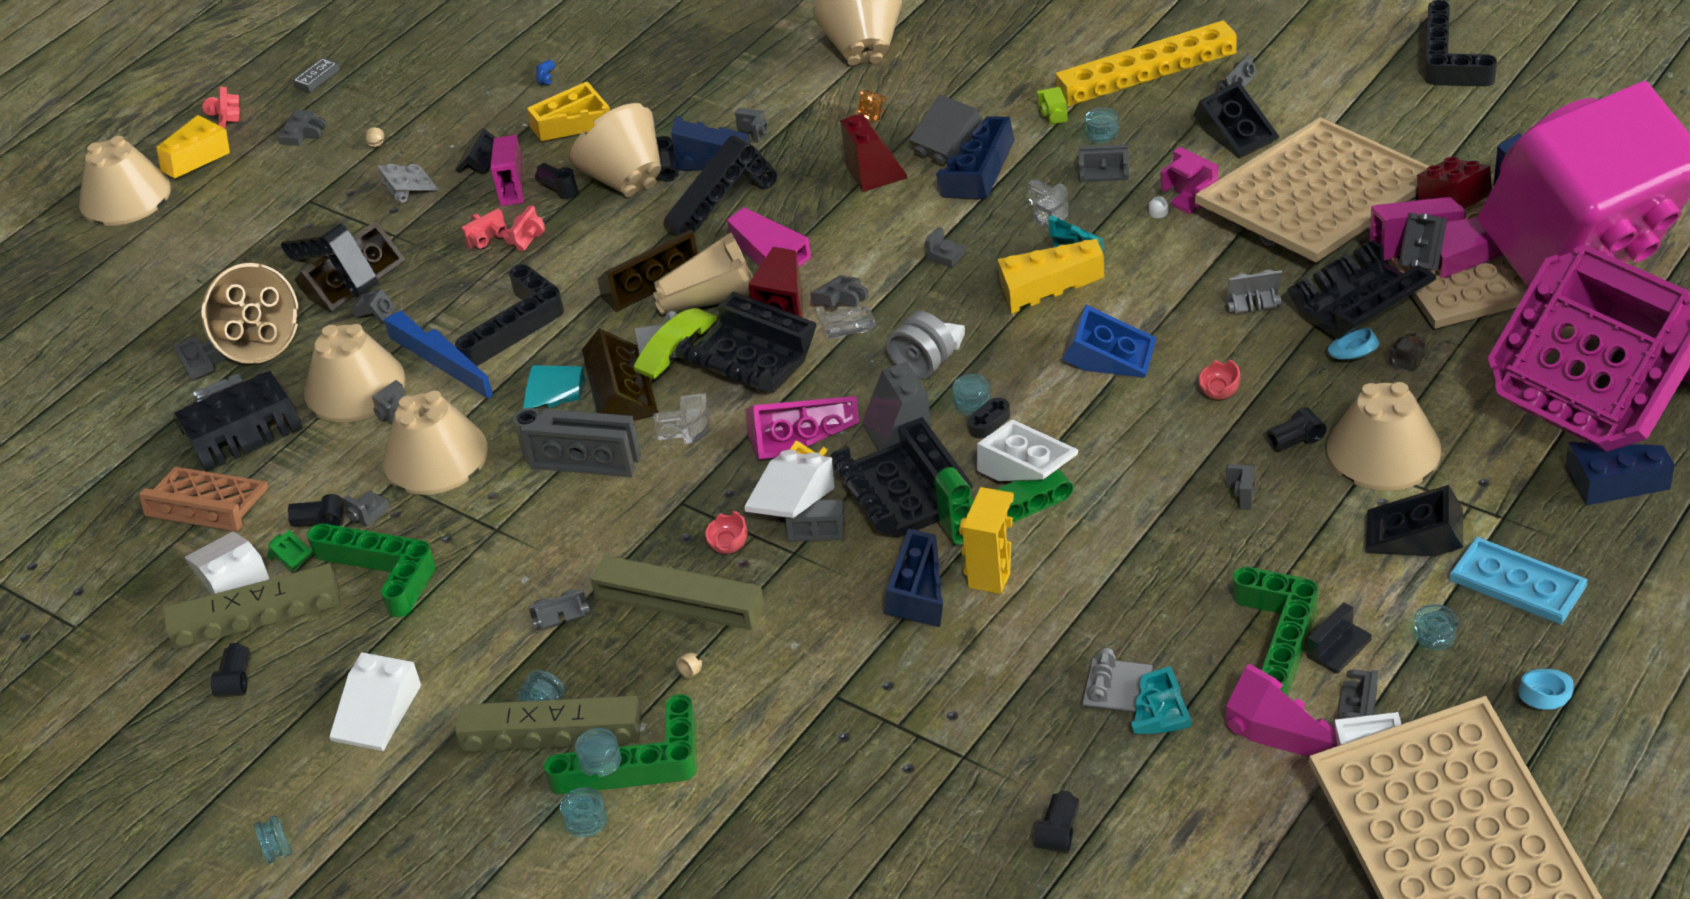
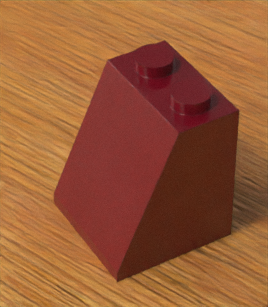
M863 113L840 120L846 167L862 192L907 179V174L894 154Z
M772 247L749 283L750 296L757 301L803 317L802 285L796 250Z

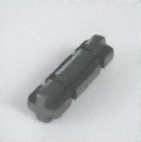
M235 374L229 377L230 380L226 381V379L206 386L207 389L205 390L201 388L194 391L193 395L196 402L224 391L235 384L242 383L241 376Z

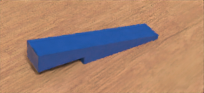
M401 310L384 319L390 339L484 397L490 398L493 396L488 376L436 329L427 333L424 332Z

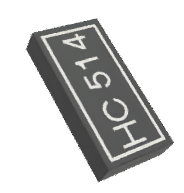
M321 58L292 80L294 87L311 92L339 71L340 68L338 63Z

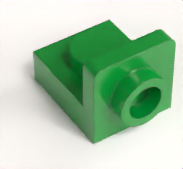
M290 530L282 536L280 534L276 535L268 544L267 558L271 561L276 558L291 573L312 556V550Z

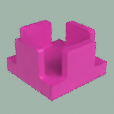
M1178 147L1173 151V162L1160 172L1161 190L1166 192L1174 186V191L1179 193V195L1171 201L1172 206L1187 214H1191L1196 209L1202 208V206L1195 203V195L1218 181V165L1182 147Z

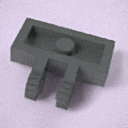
M295 110L277 136L279 144L300 146L305 138H318L322 133L321 130L326 128L327 122L324 118L317 117L316 112Z
M839 275L810 293L811 302L822 304L824 307H832L841 301L845 306L854 307L860 301L868 298L869 290L861 285L860 278Z
M196 336L173 346L178 359L191 380L214 371L213 364L221 363V361L227 358L218 352L210 341L200 344Z

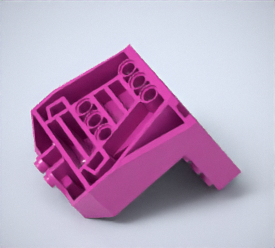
M1587 245L1576 247L1573 252L1562 256L1556 254L1546 258L1488 356L1489 364L1496 380L1497 394L1507 403L1606 452L1646 440L1680 382L1683 380L1690 383V292ZM1573 326L1575 329L1573 336L1569 339H1562L1560 334L1563 328ZM1595 338L1600 341L1599 347L1596 350H1586L1585 345L1589 339ZM1619 350L1625 353V358L1621 362H1611V355L1614 351ZM1552 351H1558L1560 353L1559 360L1554 364H1547V355ZM1584 363V372L1580 376H1572L1571 368L1573 365ZM1602 375H1609V385L1602 389L1597 388V379Z

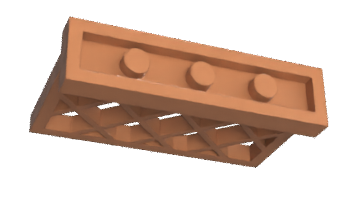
M174 467L154 489L144 488L139 496L145 516L238 532L243 526L241 518L268 489V484L266 481ZM178 477L185 478L182 480L175 481ZM208 481L207 483L196 486L197 483ZM192 485V487L180 491L177 490ZM226 485H232V486H230V487H226V488H223V489H219V487H223V486H226ZM215 489V491H213V492L206 493V494H203V495L200 494V493H203V492H206V491ZM254 489L253 491L242 493V491ZM238 493L236 496L224 499L225 496Z

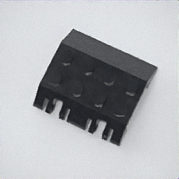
M1370 240L1353 251L1354 257L1361 267L1360 271L1353 258L1346 254L1313 273V280L1321 291L1320 294H1318V290L1309 278H1304L1301 282L1290 286L1288 293L1306 320L1340 339L1418 293L1435 281L1436 275L1419 265L1402 273L1384 263L1382 245Z
M732 292L718 305L721 322L696 346L691 345L690 338L686 336L677 345L675 355L681 359L699 364L704 368L732 379L743 381V383L757 389L775 392L805 361L816 329V322Z
M270 370L242 383L235 384L217 394L210 395L197 403L185 406L173 414L174 422L182 435L186 434L205 472L216 468L208 447L211 448L219 466L225 464V458L217 444L226 441L229 451L235 459L241 457L232 438L233 436H235L244 455L265 446L256 427L257 425H259L268 444L274 442L271 431L265 423L274 419L279 433L283 437L289 435L280 416L282 414L292 433L303 429L288 396Z
M923 417L898 426L900 443L857 460L851 458L849 446L839 449L830 455L833 467L840 476H843L845 485L860 504V507L866 510V515L875 529L895 537L906 535L908 528L918 530L939 521L935 478L943 469L948 467L955 468L970 488H972L970 480Z

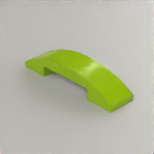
M698 308L688 309L677 314L666 322L646 344L634 365V371L655 379L670 365L669 356L676 350L677 345L686 336L690 337L694 332L703 334L717 320V316Z

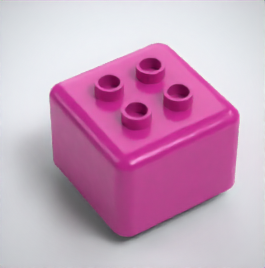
M1647 81L1639 82L1600 100L1586 98L1572 102L1543 118L1522 135L1510 148L1501 163V174L1480 211L1477 220L1528 288L1546 258L1556 254L1558 256L1565 255L1582 245L1590 246L1623 262L1630 260L1634 263L1641 262L1660 248L1662 239L1672 224L1681 216V210L1690 198V133Z

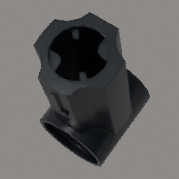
M659 136L656 138L661 164L658 178L665 182L674 181V178L679 173L673 141L668 136Z
M542 163L537 167L535 173L536 181L557 190L560 198L569 199L578 194L579 190L573 169L568 167L558 169L546 163Z
M1303 407L1293 414L1291 420L1267 430V439L1270 447L1277 452L1304 440L1308 443H1315L1324 437L1327 427L1311 409Z
M327 494L322 497L321 501L289 504L288 521L290 526L317 524L340 526L345 508L343 498L336 494Z
M229 643V646L224 649L219 671H214L211 676V690L214 697L243 696L246 694L248 687L246 670L251 655L248 647L240 643Z
M1060 790L1052 795L1045 819H1040L1036 829V848L1065 854L1069 853L1073 839V824L1080 806L1079 798L1072 795L1071 792Z

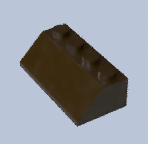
M377 221L353 236L377 279L406 260ZM328 256L317 260L301 271L294 279L309 300L329 312H332L354 296L345 286Z
M689 230L605 271L597 278L601 298L615 312H618L652 295L657 291L654 282L698 254L694 232Z
M599 328L582 348L597 413L633 416L634 421L656 416L658 409L649 377L634 371V365L639 357L638 346Z

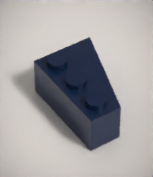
M678 116L675 117L671 131L678 171H702L730 136L736 135L750 143L747 133L719 127L718 130L704 126L705 123L697 121V124L682 121L683 118Z
M1568 442L1565 468L1586 506L1670 490L1675 466L1663 445L1630 444L1606 452L1590 443Z
M908 528L886 589L884 614L940 627L943 599L940 588L941 579L938 568L939 559L936 535Z

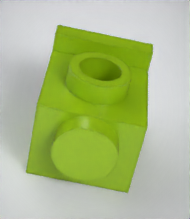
M1055 87L1037 91L1038 111L1042 117L1046 116L1049 125L1068 122L1067 102L1061 88Z

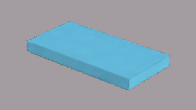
M1475 537L1451 571L1449 581L1562 625L1587 587L1588 579L1482 538Z

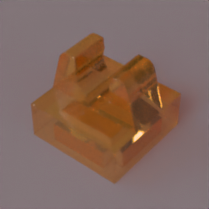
M869 90L861 91L858 113H863L872 122L880 120V114L885 111L882 108V101H886V97Z

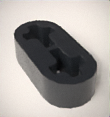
M992 398L968 418L969 434L974 438L982 439L996 431L1010 418L1009 402L1004 398Z

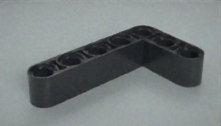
M1444 0L1431 1L1428 5L1425 82L1430 85L1485 87L1493 85L1496 78L1497 59L1488 54L1448 53L1450 5Z
M736 135L730 136L666 215L663 222L664 228L675 236H679L689 230L695 233L742 173L764 189H769L777 180L776 170L753 145Z
M342 224L301 229L281 242L284 253L291 260L328 256L345 286L355 297H359L378 284L375 273L348 229Z
M520 264L512 267L509 271L514 294L521 301L460 336L455 342L456 348L476 366L481 365L564 313L558 287L528 265Z

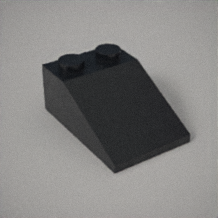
M1239 81L1200 100L1193 114L1209 136L1239 159L1279 138L1278 133Z
M1449 484L1367 510L1366 550L1368 553L1437 556L1463 548V508Z

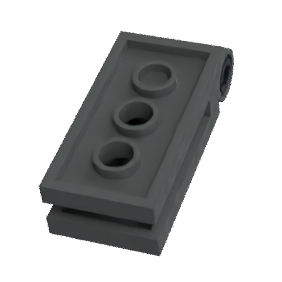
M524 408L516 412L513 417L524 461L530 464L531 469L633 477L634 462H639L641 451L633 416L543 409L540 415L534 408Z

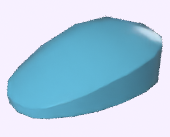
M1363 328L1333 341L1328 347V353L1331 357L1337 359H1360L1374 352L1380 342L1372 329Z
M1535 669L1525 673L1521 678L1518 688L1519 697L1522 701L1538 710L1556 709L1565 705L1572 697L1574 691L1572 678L1568 674L1554 669Z

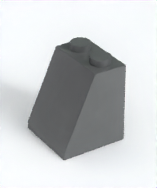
M939 94L909 138V141L917 155L923 158L926 156L930 157L939 165L944 166L951 156L956 157L960 152L959 147L964 142L972 139L971 134L983 122V119L976 108Z
M908 362L897 364L881 371L864 417L863 426L878 451L900 443L898 426L923 417L931 428L928 394Z

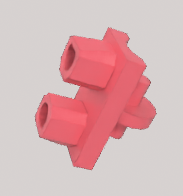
M220 87V100L209 97L203 101L202 107L207 115H218L219 126L226 128V122H239V95L227 94V87Z
M533 205L528 206L522 214L516 216L514 225L510 229H506L502 235L509 246L515 245L518 251H525L535 237L543 234L545 224L543 219L536 215L535 207Z
M499 208L482 217L476 213L471 216L472 222L461 227L465 235L466 246L469 249L475 246L479 249L487 246L489 239L494 236L502 238V234L507 229L502 211Z

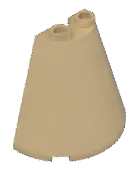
M732 233L727 234L654 282L657 291L653 295L661 315L669 311L680 312L692 308L720 304L732 292L751 298L749 283L754 276Z

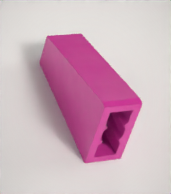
M517 135L494 138L491 171L500 206L524 203L522 157Z
M1451 197L1371 206L1369 241L1373 240L1382 245L1384 261L1401 254L1408 213L1429 214L1447 218V222L1465 219V210Z
M743 207L727 219L729 233H732L739 248L759 267L772 247L796 250L799 267L811 258L808 237Z
M1477 217L1446 223L1438 266L1440 278L1448 277L1503 255L1478 222Z

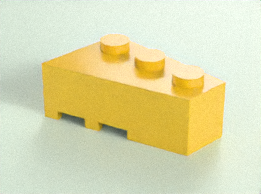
M588 81L527 108L530 128L541 141L589 132L596 126L594 121L610 111V107Z
M199 115L156 147L160 170L173 178H177L230 153L226 129Z
M980 487L967 518L961 520L959 533L963 535L962 555L965 556L966 560L964 575L968 579V588L998 594L1003 592L1010 575L1012 542L1007 541L1006 529L1007 527H1012L1013 517H1007V511L1013 502L1014 493Z

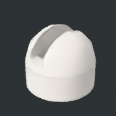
M1156 196L1149 202L1148 211L1151 217L1163 218L1168 214L1166 199Z

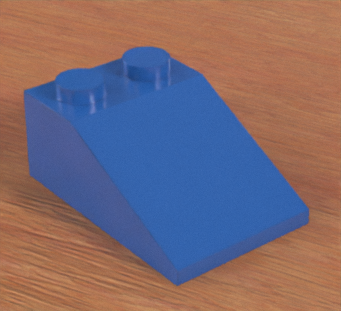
M1085 305L1073 323L1062 360L1085 371L1144 378L1147 374L1157 338Z

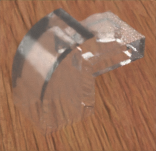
M1035 178L1028 183L1029 203L1033 204L1034 222L1049 229L1048 219L1050 215L1066 221L1069 216L1068 191L1066 187L1061 183L1051 187Z
M706 393L680 396V411L655 413L654 425L657 439L665 440L683 437L684 444L701 439L710 428V411Z

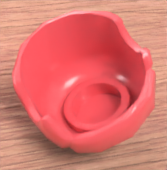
M1215 360L1200 373V390L1209 398L1215 400L1232 397L1240 386L1239 367L1233 360H1228L1227 363H1220Z
M732 511L730 515L719 513L715 520L708 524L705 531L708 546L720 554H731L740 550L748 538L744 517L737 511Z

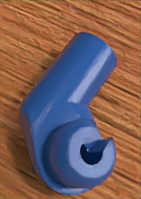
M547 60L536 67V80L542 86L544 84L550 85L552 80H549L552 76L548 73L555 68V63L552 60Z

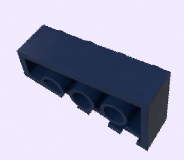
M987 116L971 134L972 139L964 142L959 147L960 152L956 157L951 156L947 161V167L944 170L940 169L936 173L941 197L988 198L1015 141L1010 117Z

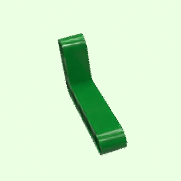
M948 467L940 471L935 478L939 523L956 545H962L963 535L959 533L960 523L963 518H967L975 498L972 499L971 488L959 472L953 467ZM1058 468L1044 479L1016 480L995 490L1014 493L1013 502L1007 511V517H1013L1012 523L1066 500L1072 494L1074 487Z
M329 524L314 525L307 532V538L316 559L391 572L382 586L381 594L387 612L392 617H403L412 610L436 568L430 545L423 540Z
M1252 567L1238 568L1233 573V600L1241 606L1281 614L1261 671L1279 681L1283 685L1280 690L1289 696L1317 613L1318 586L1313 580Z
M677 694L666 701L665 742L559 753L550 756L544 763V770L551 791L556 794H571L680 782L691 779L697 772V722L691 698L685 694Z

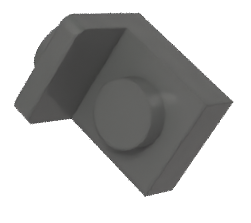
M738 108L736 110L735 117L738 131L752 133L754 142L759 143L763 135H766L768 131V122L765 120L764 111Z
M937 227L925 240L927 259L953 268L966 254L965 246L944 239L943 228Z
M382 289L362 294L350 311L356 318L374 314L379 322L383 323L384 319L391 315L395 305Z
M393 381L372 396L375 415L381 421L385 420L391 425L395 416L394 412L399 406V400L406 396L403 385L399 381Z
M1227 464L1226 487L1235 488V497H1240V509L1252 510L1255 491V466Z
M370 490L358 500L348 495L343 498L347 517L351 521L359 522L366 527L390 509L387 499Z

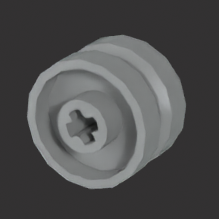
M915 311L888 336L886 346L887 352L895 365L908 362L918 379H926L939 368L940 364L944 363L952 355L954 339L949 329L937 317L925 311Z

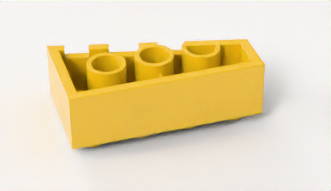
M1097 239L1084 240L1078 243L1060 245L1054 248L1036 250L998 259L999 283L1011 314L1020 311V307L1028 303L1030 306L1039 304L1041 298L1051 294L1053 297L1062 295L1063 291L1069 287L1077 289L1104 278V256Z

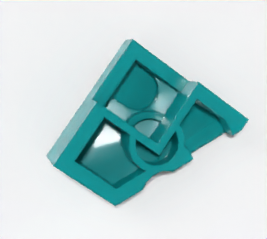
M1052 215L1049 216V235L1053 237V248L1084 240L1097 239L1102 252H1104L1103 238L1080 229Z
M532 365L523 409L534 408L544 404H548V407L552 408L563 402L579 400L586 383L582 366Z
M1171 666L1141 675L1140 695L1137 696L1135 720L1132 721L1133 732L1135 734H1156L1192 727L1191 717L1181 696V690Z

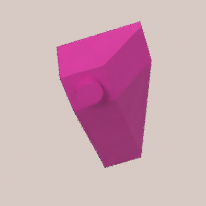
M856 396L753 405L745 409L748 436L758 460L776 458L782 451L790 450L796 440L807 447L859 423Z
M1251 664L1245 667L1226 706V727L1233 733L1241 735L1252 742L1306 757L1337 747L1336 733L1332 726L1323 719L1315 720L1304 709L1306 704L1299 698L1295 701L1290 699L1280 690L1283 685L1274 677Z

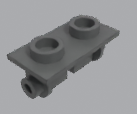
M1247 54L1241 61H1237L1228 75L1217 82V91L1237 81L1245 87L1257 75L1250 54Z
M568 590L562 593L560 597L539 599L533 605L528 606L534 628H541V631L560 625L559 614H564L567 623L586 617L585 614L590 613L584 590Z

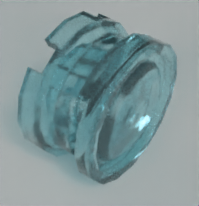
M1097 108L1085 115V135L1090 141L1106 143L1110 142L1112 137L1116 138L1118 136V115L1114 110Z
M976 374L964 375L955 380L953 384L954 406L962 414L972 415L991 399L990 384L983 376Z
M1430 604L1423 606L1416 612L1413 638L1417 644L1432 651L1444 650L1454 644L1458 617L1453 610L1443 605Z
M533 670L529 672L518 690V699L520 702L561 700L565 693V687L551 673L543 670Z
M604 728L591 729L583 733L576 741L575 751L580 769L584 774L589 776L598 774L599 777L611 774L619 767L622 758L617 737L612 731Z
M579 788L571 791L562 799L560 805L565 827L570 834L576 837H588L600 832L606 825L607 813L604 808L603 798L598 791L592 788Z
M278 815L270 817L268 822L263 823L259 821L253 824L268 864L275 862L279 856L285 858L292 855Z

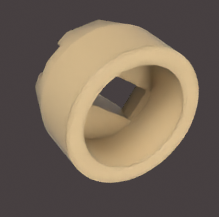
M374 127L366 131V142L370 147L377 148L383 144L384 132L381 129Z
M686 653L676 661L679 672L687 679L692 678L701 671L702 660L696 658V653Z

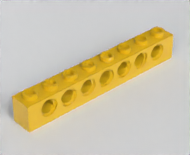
M1222 20L1056 72V87L1061 88L1067 106H1071L1235 54L1236 33Z

